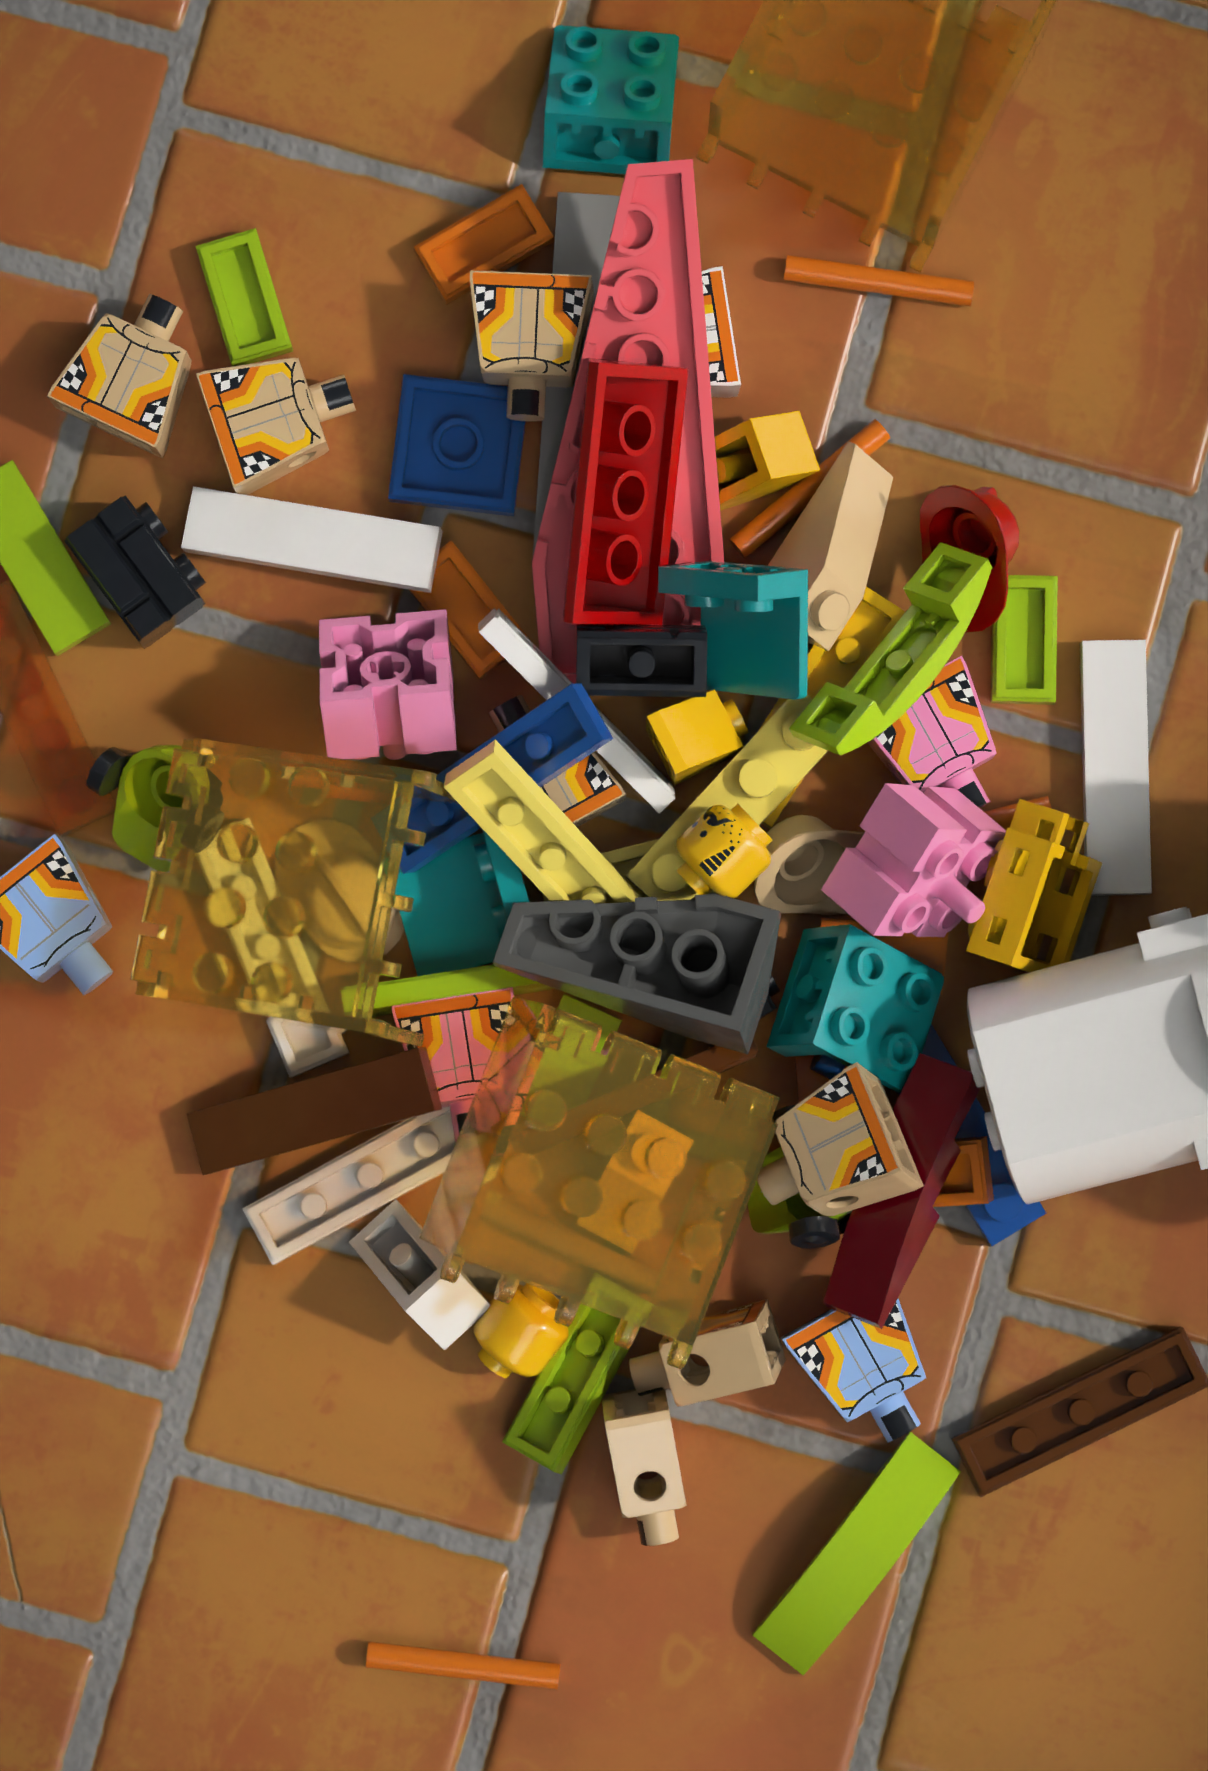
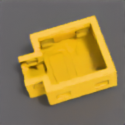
M1019 799L1010 828L1007 827L1004 839L999 840L995 847L997 853L994 857L991 856L984 883V886H987V890L982 901L985 904V911L976 922L969 923L968 934L970 940L966 949L967 952L1025 972H1032L1069 962L1102 866V862L1079 854L1089 823L1069 817V814ZM1065 830L1074 832L1069 850L1061 845ZM1067 868L1075 870L1068 895L1059 892ZM1044 934L1053 937L1045 961L1037 959Z

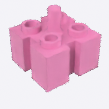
M446 609L396 613V624L371 626L370 616L319 620V654L321 668L319 669L320 707L328 761L363 760L370 757H379L380 746L383 747L384 755L391 760L401 759L407 754H430L433 752L457 750L453 702V664Z
M885 783L860 824V827L865 831L856 848L846 847L821 890L873 936H902L904 933L911 932L916 937H945L946 933L955 928L961 919L967 923L976 922L983 915L985 904L966 887L970 880L979 881L986 876L991 856L994 857L997 853L995 847L999 840L1004 839L1006 830L956 788L928 786L926 791L922 793L914 785Z

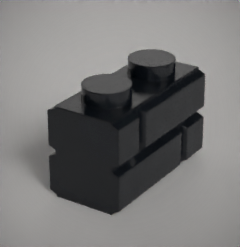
M125 495L98 513L94 519H90L68 535L64 541L145 649L205 605V602L196 590L206 582L184 552L173 559L161 544L159 539L169 532L148 503L145 502L138 508H135Z
M577 624L576 683H582L589 696L706 697L705 625L614 624L612 628H606L604 624Z

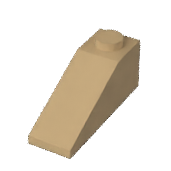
M847 442L768 564V566L808 569V643L826 651L831 649L864 597L893 481V476L856 444Z

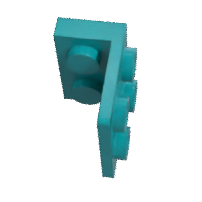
M556 26L553 35L545 105L542 168L625 174L628 164L669 161L679 37L675 34L648 31L639 32L586 26Z
M717 561L658 567V593L685 595V606L701 607V625H705L707 630L706 690L715 689L722 692L793 700L802 699L807 696L808 569Z
M484 830L483 833L466 837L413 873L403 874L395 858H391L387 862L388 872L417 976L480 967L493 963L513 903L529 902L520 868Z
M851 924L804 929L766 1047L785 1057L826 1055L847 1067L858 1062L878 1077L882 1085L901 1093L919 1054L923 1052L943 987L944 976L940 972Z

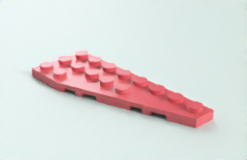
M693 159L627 165L532 558L539 650L573 684L576 683L577 624L563 622V609L589 358L689 368L668 566L703 561L724 562ZM665 593L662 625H701V607L685 606V595ZM614 624L604 625L606 628H612Z

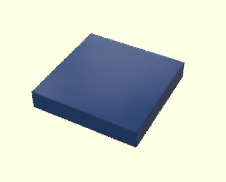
M403 374L388 495L389 502L514 517L526 421L511 420L506 417L508 386Z

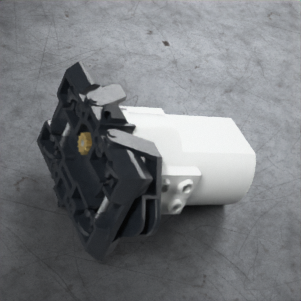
M1182 907L1148 917L1151 929L1137 933L1139 939L1137 944L968 989L967 1013L974 1045L973 1049L968 1050L971 1071L976 1086L978 1088L984 1086L991 1112L985 1113V1122L994 1151L1002 1150L1011 1180L1025 1204L1059 1197L1194 1161H1199L1201 1170L1208 1169V914L1192 918L1190 908Z

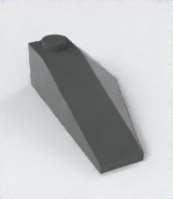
M718 894L695 895L696 899L658 901L657 897L635 898V902L594 904L592 900L513 903L493 964L498 968L679 1035L748 1054L768 996L781 913L778 910Z

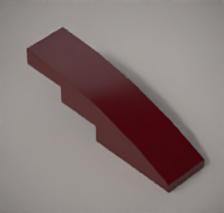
M921 1053L919 1054L896 1101L893 1112L924 1186L915 1191L852 1210L823 1301L828 1308L880 1329L883 1328L940 1217L933 1208V1204L961 1152L954 1139L981 1088L976 1086L971 1071Z

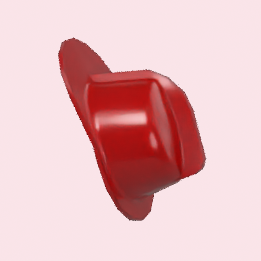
M957 485L940 486L926 496L920 508L922 564L940 542L989 560L992 570L976 612L966 632L983 631L998 621L1006 607L1009 588L1008 564L1019 546V527L1014 514L1007 504L997 497L995 488L981 487L972 491Z

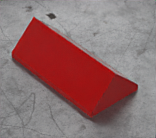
M594 358L588 359L563 609L564 623L662 625L665 593H658V567L668 566L689 368Z

